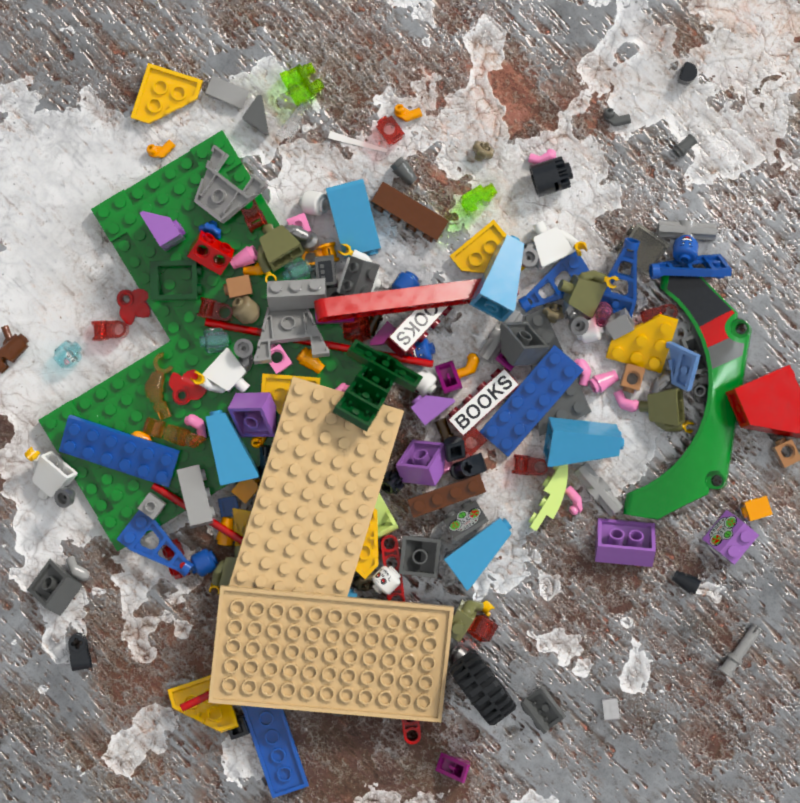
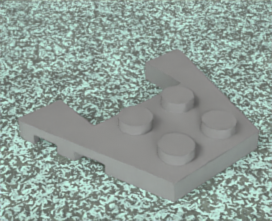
M213 145L211 149L213 153L210 161H207V170L204 179H201L194 202L224 224L266 190L269 185L253 174L243 190L238 188L218 172L229 155L218 146Z
M267 307L260 340H258L257 351L254 355V365L272 363L270 345L311 340L312 358L330 356L329 349L316 326L309 308L269 311V307Z

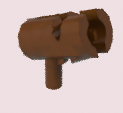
M8 325L1 327L5 340L0 348V373L5 372L9 368L7 360L14 363L29 347L27 344L29 340L21 333L19 335L15 333L12 336Z

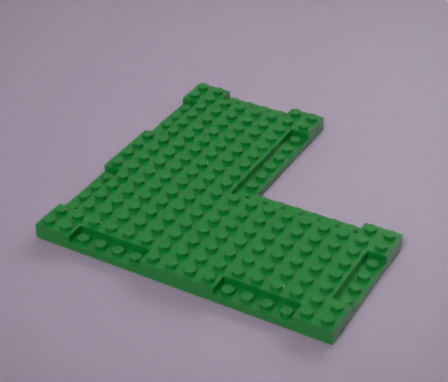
M223 130L191 148L186 154L126 190L123 189L91 209L139 289H144L148 292L149 298L146 301L171 340L38 420L64 462L78 473L75 480L96 513L100 524L117 552L126 546L116 539L137 513L138 507L148 493L152 492L167 503L155 519L160 526L186 510L152 490L153 482L59 452L69 415L128 434L141 431L149 435L152 442L180 450L171 485L169 487H162L183 499L177 476L178 469L200 465V469L205 470L207 480L203 481L205 488L209 487L211 495L229 485L220 486L205 417L210 416L209 412L222 410L223 413H228L232 420L228 407L235 393L241 392L235 387L230 392L226 391L224 393L207 390L199 400H190L186 405H178L172 398L173 390L169 386V379L173 372L178 373L182 377L184 373L192 369L203 374L226 347L239 360V357L234 352V344L239 339L245 338L252 342L254 360L260 336L215 328L212 332L210 330L208 336V329L212 327L205 326V320L211 319L262 329L267 307H269L267 283L265 282L266 274L249 275L254 294L249 297L260 306V316L252 324H242L232 315V303L235 299H230L229 295H225L223 284H227L226 279L243 276L244 274L243 267L234 269L230 262L221 276L201 265L202 276H198L199 284H202V295H199V300L152 301L150 290V261L192 260L187 255L190 246L199 234L200 225L212 220L217 222V227L221 229L219 241L225 242L235 249L233 256L246 246L250 247L251 245L258 252V247L261 245L259 238L265 235L262 228L267 224H272L274 228L280 226L261 194L224 224L194 202L201 179H204L207 170V161L211 159L213 145L218 146L229 155L218 171L222 176L241 190L245 188L251 179ZM145 211L170 217L173 221L177 220L186 232L183 235L186 240L166 252L157 243L141 217L140 212ZM299 257L293 260L289 267L284 265L275 272L270 270L272 274L276 275L277 281L312 279ZM192 266L160 267V295L192 294ZM269 276L268 281H275L274 276ZM309 308L316 323L315 308ZM339 323L316 325L325 341L352 345ZM294 342L279 343L293 364L278 375L320 378V385L336 389L341 383L351 385L356 375L365 366L347 356V352L329 349L330 356L319 357L325 367L317 374L299 364V361L296 359L304 347L310 349V345ZM280 352L272 355L274 363H279L283 359ZM253 362L251 369L243 377L250 385L244 393L261 392L262 373L276 374L269 363L254 365ZM184 392L179 393L180 399H184L186 397V394ZM276 411V428H277V425H278V422H279V419H280V414H279L277 411ZM194 414L204 420L207 438L198 439L196 429L190 425L187 426L184 423V418ZM241 437L254 463L259 467L260 448L252 447L251 440L253 437ZM267 437L263 445H267V447L272 445L274 437Z

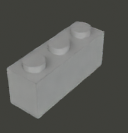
M325 278L267 281L269 311L315 308V300L327 298Z
M200 465L178 469L177 476L190 529L212 524L213 518L216 515L214 507L209 506L208 499H211L209 487L205 488L203 482L207 480L205 470L200 469Z

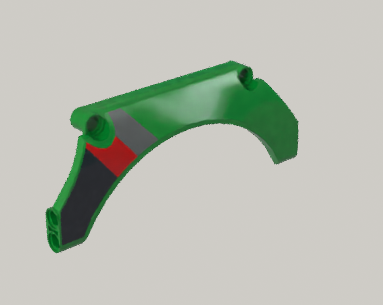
M663 275L660 288L684 310L701 339L706 355L709 383L704 416L693 441L681 458L656 480L626 494L623 514L659 520L708 495L710 489L721 490L727 485L737 418L725 392L743 385L752 328L746 321L737 319L738 313L703 277ZM740 325H746L747 327L744 334H738L737 332ZM715 476L722 478L721 485L715 486L713 484Z

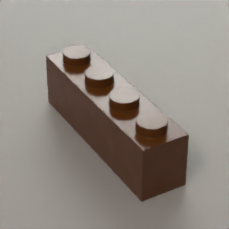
M382 182L371 200L375 210L383 213V211L390 214L389 218L397 223L400 221L407 224V229L414 233L419 231L423 234L422 238L431 243L433 240L435 242L438 241L449 223L447 219L385 182Z
M480 474L409 498L407 501L413 518L485 493L486 490Z

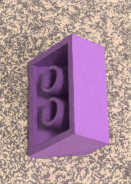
M145 211L140 212L141 217L157 243L166 252L186 240L183 236L186 232L177 220L173 221L170 217Z
M598 518L595 562L653 566L656 552L655 523Z

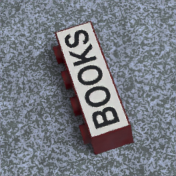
M446 306L413 311L384 343L399 357L402 358L405 354L409 356L416 349L414 344L417 341L422 342L429 335L427 330L430 327L434 329L441 322L439 320L441 315L443 314L446 317L453 308Z
M498 368L490 375L492 379L488 383L482 382L476 388L478 392L474 396L469 394L462 401L464 405L460 409L455 407L448 414L450 417L448 419L449 423L462 437L520 385L505 368L502 370Z

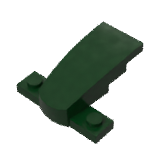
M355 339L346 355L365 366L347 388L343 397L335 406L333 413L367 432L384 404L393 383L395 382L414 393L423 376L403 366L393 356L377 351Z

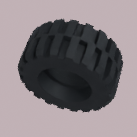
M470 650L450 665L449 672L490 726L496 725L516 709L517 705L476 650Z

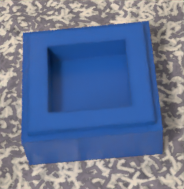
M236 495L218 499L221 518L233 516L232 508L239 509Z

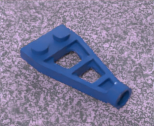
M629 237L625 238L623 248L607 274L609 278L617 276L618 279L626 280L628 282V293L624 295L611 292V288L607 286L597 310L616 313L626 308L632 318L637 301V250L640 244L639 240ZM622 261L632 264L630 275L618 273Z
M576 251L560 260L526 296L518 299L525 313L534 307L563 299L565 292L558 290L555 284V278L562 271H566L570 278L574 274L579 275L581 272L590 271L582 257L576 254ZM549 283L555 291L554 295L541 298L538 293L539 289Z
M721 254L697 256L695 261L688 264H681L676 260L649 265L651 279H659L663 275L714 277L721 279L725 276H731L732 268ZM703 264L705 268H694L692 265Z
M140 510L137 511L116 539L129 550L172 568L184 577L194 566L193 563L187 560L159 523ZM149 530L153 531L159 538V544L155 549L146 548L140 543L143 536ZM163 545H167L174 552V557L171 560H166L158 555ZM184 562V566L180 568V564Z

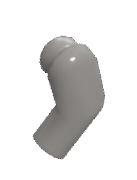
M74 556L66 559L69 571L74 578L81 581L89 579L88 570L79 566Z

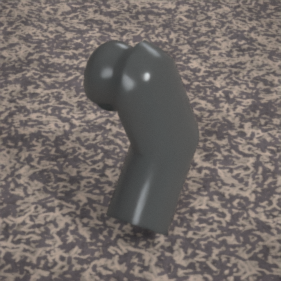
M606 108L604 111V119L612 126L631 123L629 114L619 116L612 108Z

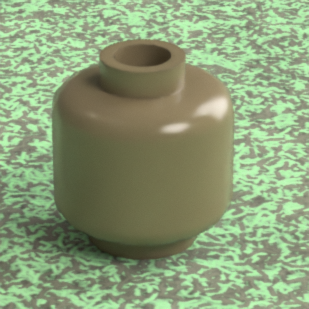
M249 296L237 297L232 303L231 312L242 324H252L260 316V306Z

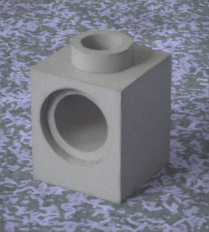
M624 308L606 317L603 327L608 336L611 335L613 340L633 331L635 323L627 309Z
M150 492L138 509L155 520L167 503Z

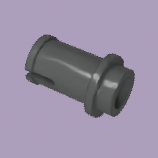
M688 134L679 144H675L672 150L679 158L681 156L684 157L685 153L697 144V140L693 135Z

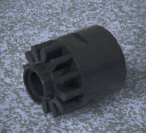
M562 156L529 166L532 182L538 197L571 187L570 179H573V173L569 162L564 163Z

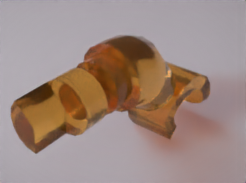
M164 352L159 353L154 358L153 367L155 372L151 373L145 383L146 397H149L150 401L154 403L153 409L158 413L160 421L172 416L166 401L163 402L162 399L164 398L162 393L164 391V374L169 373L173 369L172 366H169L167 369H161L158 366V360L164 357Z
M150 417L146 419L143 433L159 439L164 436L163 439L179 446L196 448L199 443L206 440L204 436L191 433L186 428L170 424L166 427V422Z

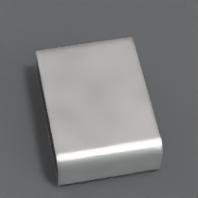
M617 697L602 699L604 721L620 720Z

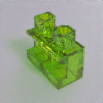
M312 63L304 64L303 66L298 64L294 68L279 74L297 108L316 98L317 93L324 89L320 78L311 83L308 79L309 76L316 73Z
M492 183L484 188L482 185H479L462 195L459 202L468 217L476 213L477 205L481 203L483 206H488L491 202L490 199L495 197L498 192Z

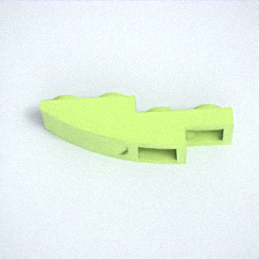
M568 464L554 466L552 468L555 470L551 477L548 475L542 484L544 486L543 491L549 495L542 498L539 503L541 508L538 513L534 512L528 520L531 523L529 527L537 531L546 515L554 519L565 494L568 480Z

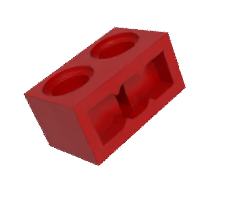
M200 231L190 246L187 257L221 276L231 261L235 249L229 244L215 239L212 234Z

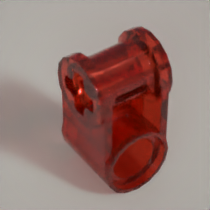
M255 199L252 200L253 206L250 209H241L251 233L255 229L268 224Z
M200 297L201 305L196 316L222 322H230L234 319L233 310L230 305ZM224 308L230 310V315L227 318L221 317V311Z
M669 303L642 311L640 316L642 322L645 323L658 314L664 315L666 307L674 311L671 314L672 318H676L678 309L674 304Z
M91 321L94 329L92 341L125 338L129 333V326L123 321ZM121 324L124 328L123 332L117 335L115 327Z
M516 454L513 456L515 458L514 470L511 472L513 474L543 476L548 472L549 467H547L544 459ZM522 460V469L520 470V462ZM540 461L546 465V469L542 473H538L534 467Z

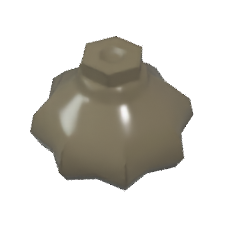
M475 141L473 145L477 161L481 162L483 159H491L495 153L489 142Z
M557 303L545 304L543 314L550 323L554 324L557 320L564 318L562 305Z
M370 574L366 579L359 575L354 581L356 589L362 591L373 589L372 576L374 574Z

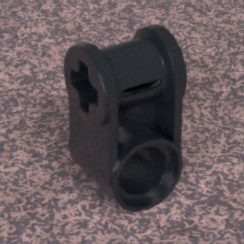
M482 453L467 457L462 461L452 464L450 467V474L456 480L488 471Z
M83 633L73 634L68 641L72 671L92 668L86 636ZM76 638H78L79 641H82L79 647L77 644L73 643L76 640Z

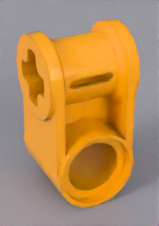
M329 242L319 245L314 251H304L305 253L302 255L304 265L315 267V262H307L305 256L308 253H313L316 257L329 255L328 249L330 255H334V262L340 261L334 247L336 243Z

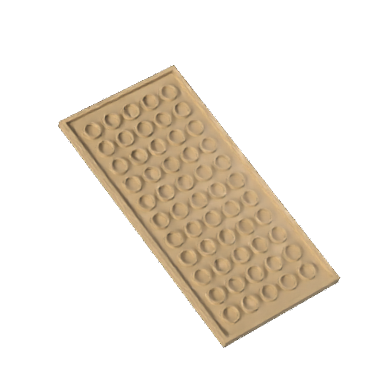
M292 376L228 586L348 596L404 411L383 404L366 432L333 413L335 406L345 392Z
M220 585L208 703L441 723L454 607Z

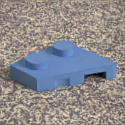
M672 341L666 342V348H669L671 357L668 360L671 370V383L685 391H691L701 355Z

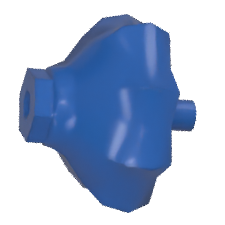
M212 220L199 226V233L203 231L212 234L217 240L221 238V229L217 227V222Z

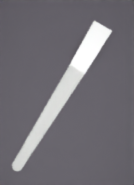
M332 131L329 132V139L377 151H388L386 148Z

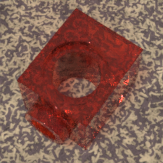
M392 115L390 117L384 116L377 121L376 130L388 147H391L405 137V133ZM391 125L395 131L389 135L384 132V128Z
M369 317L355 318V322L343 323L344 339L352 343L355 339L362 343L365 340L371 339Z
M475 427L462 437L465 455H473L487 442L486 438ZM473 437L476 440L474 448L466 446L465 441L467 438Z
M476 615L467 633L480 642H490L499 625L485 615Z

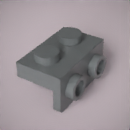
M351 256L340 293L352 295L371 292L380 265Z
M543 685L526 696L520 703L523 711L531 717L535 727L541 730L543 734L566 717L565 713Z

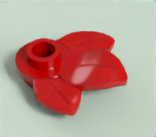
M126 289L118 293L119 315L126 324L132 325L135 316L142 318L150 316V308L145 302L149 298L147 291L144 289H135L133 291ZM125 295L129 296L130 301L128 303L124 301Z
M195 369L187 371L182 377L176 372H173L170 376L169 386L173 390L172 398L178 405H186L190 400H199L207 391L204 387L190 380V378L193 380L198 378ZM180 392H184L186 394V397L184 399L179 398Z

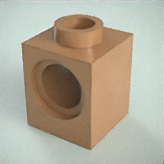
M249 274L226 279L227 284H223L225 295H229L230 299L254 295Z
M626 363L619 386L623 387V391L633 394L634 391H639L646 368ZM629 374H634L637 378L636 383L633 385L627 382Z
M783 437L775 441L776 445L771 447L781 468H786L800 461V454L792 439L786 440ZM784 446L790 449L788 457H784L781 453Z

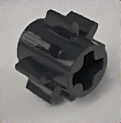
M388 470L384 475L381 487L388 494L393 492L397 494L405 485L402 483L401 480L403 478L399 476L398 471H392L391 473Z

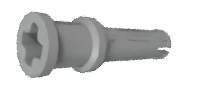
M752 623V626L735 650L727 654V659L723 665L717 668L731 679L736 668L742 665V658L763 631L758 627L756 632L753 633L757 627L754 623Z

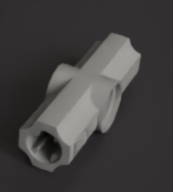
M679 220V222L658 221L657 237L677 239L682 235H690L696 240H716V224L696 223V221Z
M514 310L504 322L500 321L497 323L478 355L492 364L501 350V323L520 322L523 315Z
M587 462L573 472L584 484L591 497L596 502H599L610 517L623 507L611 492L608 484L595 473Z

